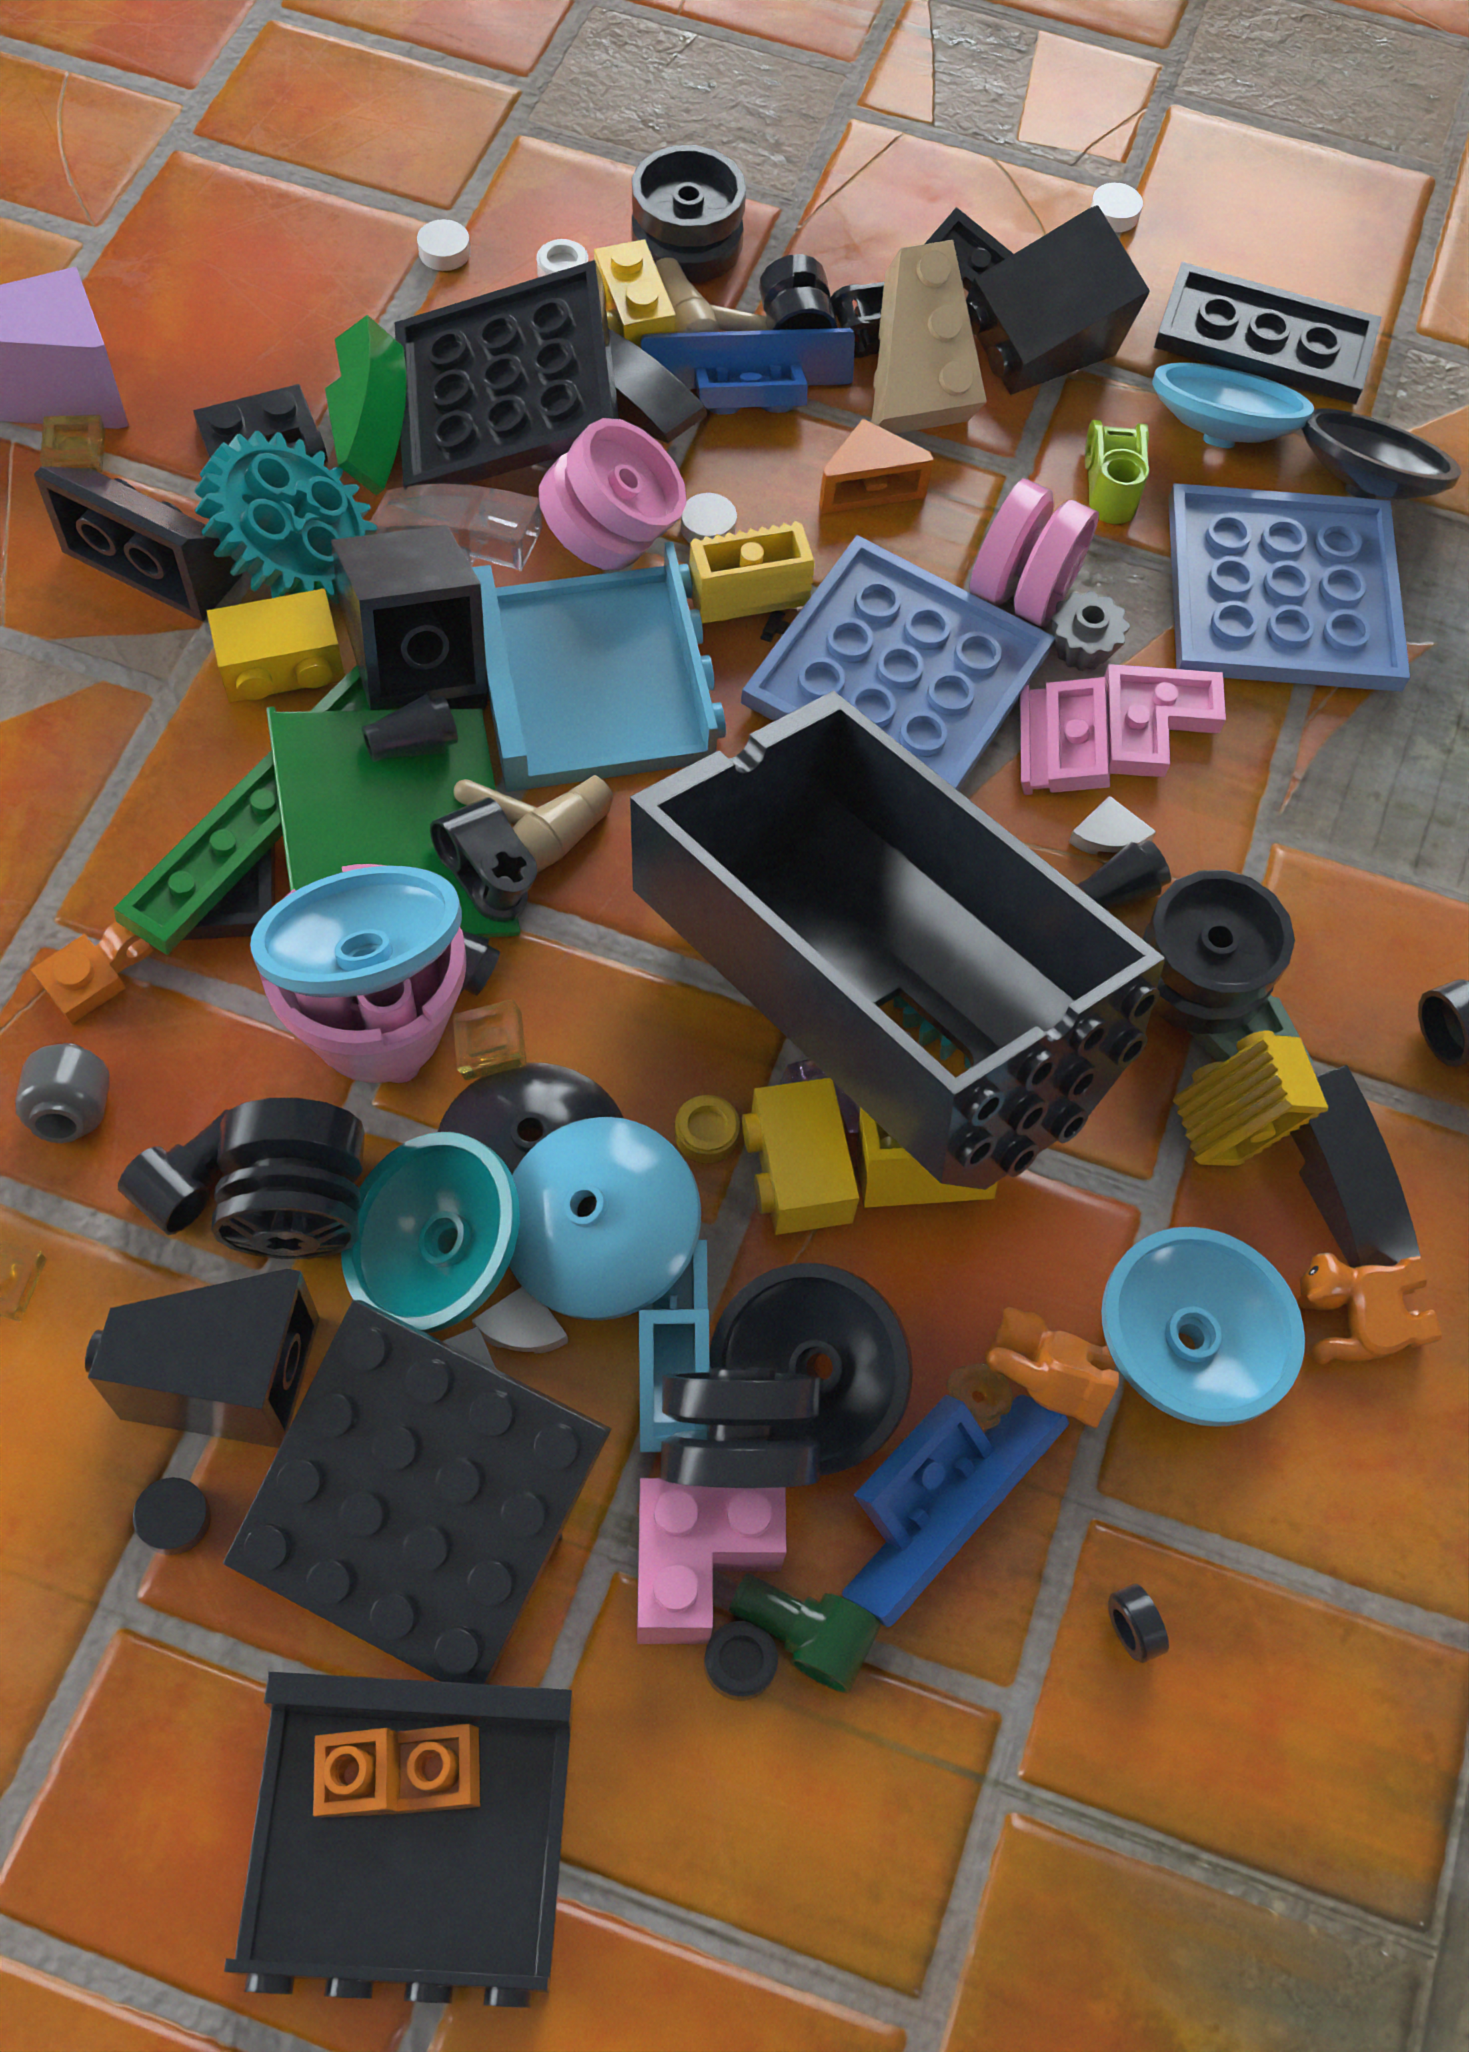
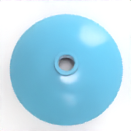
M1197 363L1165 364L1155 370L1152 381L1159 399L1182 423L1204 433L1203 440L1206 443L1222 448H1233L1235 442L1260 443L1295 433L1305 426L1306 421L1312 417L1314 411L1313 404L1306 397L1282 384L1257 375L1219 366Z
M406 866L361 868L315 881L279 901L261 918L255 927L251 937V952L261 975L276 986L291 992L321 998L362 996L390 988L412 977L433 963L444 952L458 932L462 920V910L455 888L449 881L438 874Z
M596 1117L573 1122L557 1129L539 1141L515 1169L512 1177L519 1198L520 1225L509 1267L523 1288L537 1301L563 1315L583 1320H609L627 1316L647 1307L663 1296L675 1284L689 1264L698 1241L701 1226V1203L698 1187L693 1173L682 1155L667 1139L653 1129L635 1121L615 1117ZM586 1197H596L597 1204L593 1213L587 1217H579L577 1213L579 1203Z
M1177 1227L1166 1229L1147 1236L1136 1243L1121 1258L1109 1276L1103 1294L1101 1310L1103 1332L1109 1352L1127 1382L1139 1395L1161 1411L1180 1420L1198 1425H1236L1250 1421L1267 1412L1293 1386L1303 1362L1305 1349L1304 1325L1301 1312L1290 1287L1281 1274L1264 1256L1246 1243L1225 1233L1206 1228ZM1178 1333L1188 1335L1193 1340L1195 1349L1187 1348L1180 1341Z

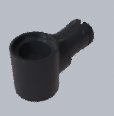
M228 1109L223 1111L220 1116L185 1146L176 1144L168 1152L162 1147L157 1146L143 1151L128 1164L120 1176L118 1191L167 1235H174L192 1224L208 1203L210 1198L208 1187L213 1184L211 1176L220 1169L217 1163L220 1124Z

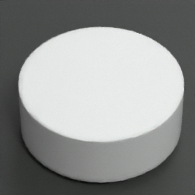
M1108 183L1100 186L1095 191L1091 207L1099 205L1114 232H1124L1132 229L1138 223L1143 200L1134 188L1126 184Z
M446 219L435 220L427 223L419 230L417 235L419 257L426 266L439 271H450L461 267L469 259V234L466 228L458 222Z
M557 239L544 244L537 253L538 277L587 263L588 253L582 245L571 240Z
M697 494L686 501V506L681 515V532L689 543L694 538L702 541L705 536L713 539L716 534L725 537L728 532L735 535L736 509L731 501L719 494Z

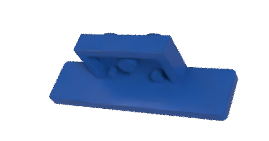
M851 328L643 334L640 339L641 349L662 364L688 389H695L697 398L705 406V409L715 414H733L742 407H761L763 410L773 413L787 412L793 409V406L807 405V388L809 385L850 384L853 381L855 335Z
M1022 1394L1017 1396L993 1424L983 1432L963 1401L945 1395L854 1494L886 1543L844 1588L842 1592L843 1597L870 1612L882 1625L886 1627L892 1626L910 1608L915 1599L951 1558L959 1552L965 1542L994 1509L1003 1502L1008 1493L1037 1460L1047 1452L1051 1444L1069 1425L1067 1416L1048 1410L1036 1403L1031 1397Z

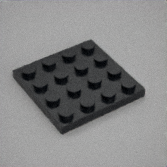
M595 260L394 322L395 340L404 348L406 364V404L401 431L403 487L412 500L559 458L569 452L573 442L590 424L602 418L619 419L603 278Z
M352 1300L222 1564L439 1682L488 1685L612 1428L363 1300Z

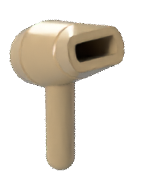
M663 258L655 263L676 314L675 333L719 332V329L727 331L768 330L766 316L709 304L687 280L676 259Z
M593 775L568 793L557 797L539 808L467 779L457 782L454 787L455 798L465 805L485 797H490L499 804L509 823L514 825L512 829L526 849L533 855L537 864V873L562 859L610 811L613 793L609 786L596 775Z

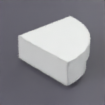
M1109 796L1072 831L1069 843L1090 854L1097 855L1098 851L1116 853L1121 851L1130 842H1135L1138 845L1146 840L1152 842L1156 831Z
M523 1286L472 1320L473 1328L479 1327L483 1339L498 1348L503 1347L514 1351L534 1352L536 1354L553 1351L568 1343L567 1334L549 1309L531 1296Z

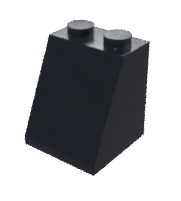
M1099 205L1088 208L975 277L967 295L966 304L973 335L977 336L988 355V362L995 376L1001 378L1008 392L1012 395L1116 356L1150 290Z
M447 525L331 540L337 596L370 710L405 706L424 695H428L430 699L443 696L445 699L488 693L481 583Z
M282 1269L110 1308L104 1329L96 1330L91 1336L85 1356V1370L89 1373L88 1379L119 1419L280 1448L291 1424L320 1317L302 1272L292 1269Z

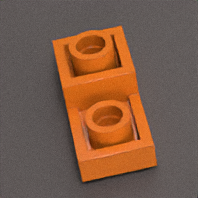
M471 1724L399 1732L389 1728L315 1736L313 1816L315 1817L370 1816L480 1807L479 1727Z

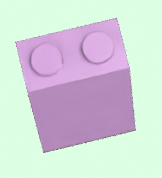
M77 267L0 285V421L114 429L129 426L108 354Z

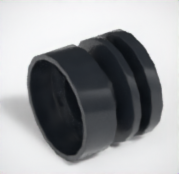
M266 1098L245 1102L228 1110L220 1124L217 1163L222 1174L225 1176L219 1180L214 1192V1199L218 1206L212 1214L211 1231L215 1239L230 1249L276 1259H312L335 1255L351 1248L359 1239L360 1222L357 1210L361 1207V1195L358 1186L353 1182L363 1172L365 1131L362 1121L346 1109L327 1102L303 1098Z

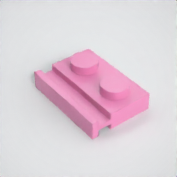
M1105 677L1046 683V688L1030 690L1029 685H1026L1020 694L1021 784L1024 795L1033 794V789L1050 788L1052 793L1110 787L1108 709Z

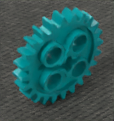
M255 431L248 441L241 434H237L229 445L223 442L201 470L199 475L202 477V480L194 490V493L202 498V501L195 509V513L210 519L201 532L203 536L219 538L221 544L214 551L216 557L231 555L236 561L230 572L233 576L245 571L252 575L251 590L254 592L263 584L271 587L272 598L284 596L285 593L292 595L325 588L327 599H331L335 604H338L331 540L374 534L377 531V525L363 520V517L369 512L371 507L369 504L354 501L353 496L359 490V486L357 484L343 485L339 480L343 474L342 468L338 466L329 470L323 466L325 461L324 452L319 451L312 458L306 455L303 440L299 439L292 448H289L282 434L278 432L269 443L260 431Z

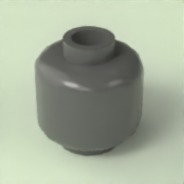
M63 1043L44 1046L31 1053L22 1066L15 1098L16 1114L34 1135L48 1142L66 1143L81 1138L95 1131L104 1118L110 1085L109 1070L102 1059L79 1045Z

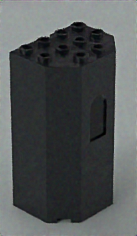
M834 690L751 733L746 746L735 757L728 758L721 751H717L630 796L633 891L941 1184L986 1190L1006 1175L1016 1177L1023 1173L1034 1162L1040 1152L1056 1141L1060 1143L1070 1141L1082 1130L1088 1120V1116L1128 1065L1139 1057L1147 1044L1148 1037L1145 1033L1151 1010L1156 1005L1160 996V991L1157 987L1165 957ZM899 995L969 1059L972 1068L955 1078L879 1007Z

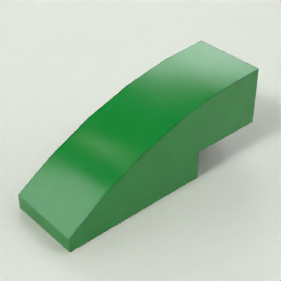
M366 315L334 339L341 377L327 386L325 393L338 466L374 495H378L385 489L401 436L406 404V364L403 346L371 317Z

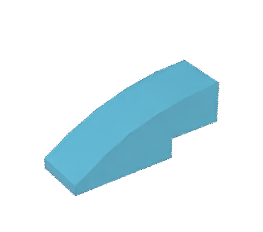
M707 1240L697 1241L689 1264L675 1284L655 1302L638 1311L640 1452H661V1442L676 1432L707 1430V1425L678 1422L662 1413L663 1375L709 1372Z

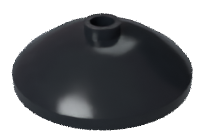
M1320 408L1314 409L1312 417L1306 421L1305 426L1302 428L1307 444L1321 464L1331 474L1347 483L1345 490L1357 498L1376 499L1378 495L1393 499H1411L1436 495L1453 488L1461 475V468L1458 463L1435 445L1408 431L1371 417L1343 410Z
M521 1063L494 1070L467 1086L454 1099L445 1112L437 1132L460 1133L478 1140L491 1148L504 1161L511 1175H513L526 1154L539 1141L557 1129L589 1118L615 1117L624 1119L611 1096L589 1077L575 1070L555 1064ZM529 1128L538 1129L543 1133L541 1138L533 1142L524 1141L519 1137L524 1130ZM586 1197L579 1203L577 1209L579 1217H587L593 1213L597 1204L596 1197Z
M797 1263L775 1268L758 1276L735 1295L723 1311L715 1328L710 1346L709 1362L710 1368L775 1369V1373L819 1376L815 1370V1361L820 1354L827 1355L832 1362L833 1370L829 1378H821V1414L808 1423L777 1425L776 1431L803 1433L821 1443L820 1476L830 1475L852 1468L867 1460L880 1450L893 1435L904 1416L910 1398L913 1378L912 1355L908 1337L900 1318L888 1300L873 1285L858 1275L839 1267L818 1263Z

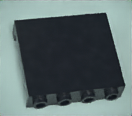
M268 1671L264 1704L271 1710L236 1954L235 1959L226 1958L224 1972L246 1975L244 1992L292 1995L295 1978L326 1980L325 1997L372 1999L374 1983L405 1984L404 2001L452 2004L453 1987L485 1989L484 2006L531 2008L532 1992L550 1993L574 1703L572 1690ZM471 1724L479 1727L480 1807L370 1816L321 1818L313 1816L315 1736L389 1728L399 1732Z

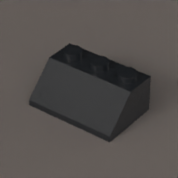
M41 466L34 473L36 483L63 553L202 622L208 616L207 610L214 609L242 577V573L236 576L230 573L232 566L236 562L231 555L225 557H216L214 555V551L221 544L219 538L203 536L201 531L206 524L183 514L175 505L166 501L158 502L136 491L126 481L119 478L113 480L91 468Z

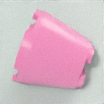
M355 864L342 866V871L347 872L385 865ZM293 889L288 895L295 892L296 890ZM459 927L458 932L444 952L425 969L390 988L372 994L336 998L311 997L276 986L264 978L261 973L260 977L267 999L279 1020L287 1029L319 1055L327 1065L333 1067L342 1075L357 1081L368 1083L389 1081L403 1083L414 1078L419 1072L420 1067L435 1052L462 989L466 972V950L463 932Z

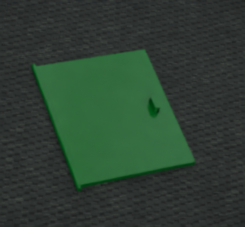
M268 707L266 711L290 892L293 889L297 891L323 878L343 873L342 866L377 864L414 867L442 876L455 888L462 910L460 924L462 931L487 938L519 936L521 931L518 917L507 922H497L483 917L476 910L472 900L452 871L440 860L430 836V824L433 820L467 806L460 803L454 796V787L457 782L467 779L496 791L482 709H450L457 729L458 743L446 746L444 754L386 758L373 762L364 742L362 726L375 723L396 710L276 712L275 707Z

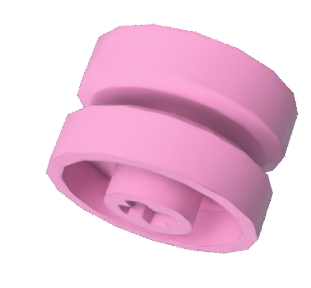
M602 418L590 424L573 442L569 452L560 456L545 473L539 485V503L548 527L565 548L583 562L603 570H623L635 563L651 547L654 539L663 535L681 518L686 506V492L684 481L676 463L660 443L643 429L624 420Z
M1022 478L1002 504L988 531L972 572L969 589L971 594L994 606L1003 604L1015 593V616L1042 628L1049 623L1052 615L1056 613L1057 602L1065 599L1082 567L1097 527L1099 512L1074 500H1068L1053 513V491Z

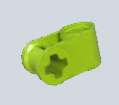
M1092 420L1090 422L1085 446V468L1088 470L1089 506L1091 509L1098 511V519L1106 523L1124 524L1132 520L1137 513L1149 473V430L1147 424L1138 423L1135 428L1103 426L1101 420Z

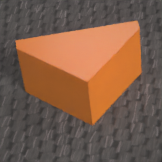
M862 419L823 468L819 499L821 514L926 498L933 464L931 452Z

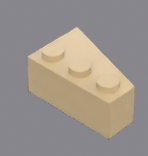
M953 240L901 248L885 272L878 338L880 339L878 367L874 375L873 389H875L873 414L870 421L893 434L969 421L987 402Z

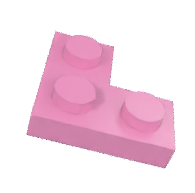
M1108 664L1104 677L1107 688L1110 773L1165 777L1170 766L1169 730L1221 732L1226 721L1222 672Z

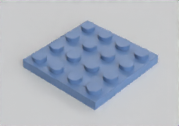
M1173 483L1168 500L1176 669L1222 672L1223 678L1401 692L1404 690L1410 679L1391 500Z
M856 535L742 689L741 704L776 721L834 690L959 791L1019 700L1024 687L1029 685L1050 653L1055 637Z

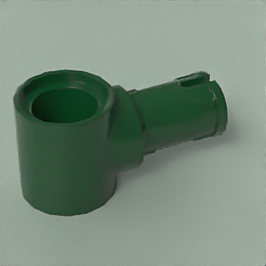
M748 1572L740 1582L729 1607V1613L747 1622H751L756 1627L785 1641L784 1650L793 1654L790 1662L800 1672L816 1682L842 1693L850 1692L881 1627L880 1621L874 1615L845 1598L825 1593L820 1601L808 1596L804 1602Z

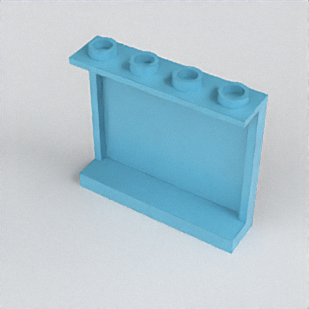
M673 542L665 543L664 566L495 588L491 565L472 567L481 583L488 697L506 792L586 781L593 775L602 779L686 767L716 752L717 738L726 737L724 711L721 702H711L709 690H714L712 661L710 655L700 656L698 644L703 643L701 616L698 609L689 610L687 599L692 598L690 570L688 564H678Z

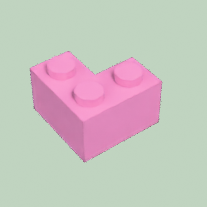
M640 1478L637 1644H708L713 1629V1571H781L786 1555L785 1487L716 1488L675 1484L662 1479Z

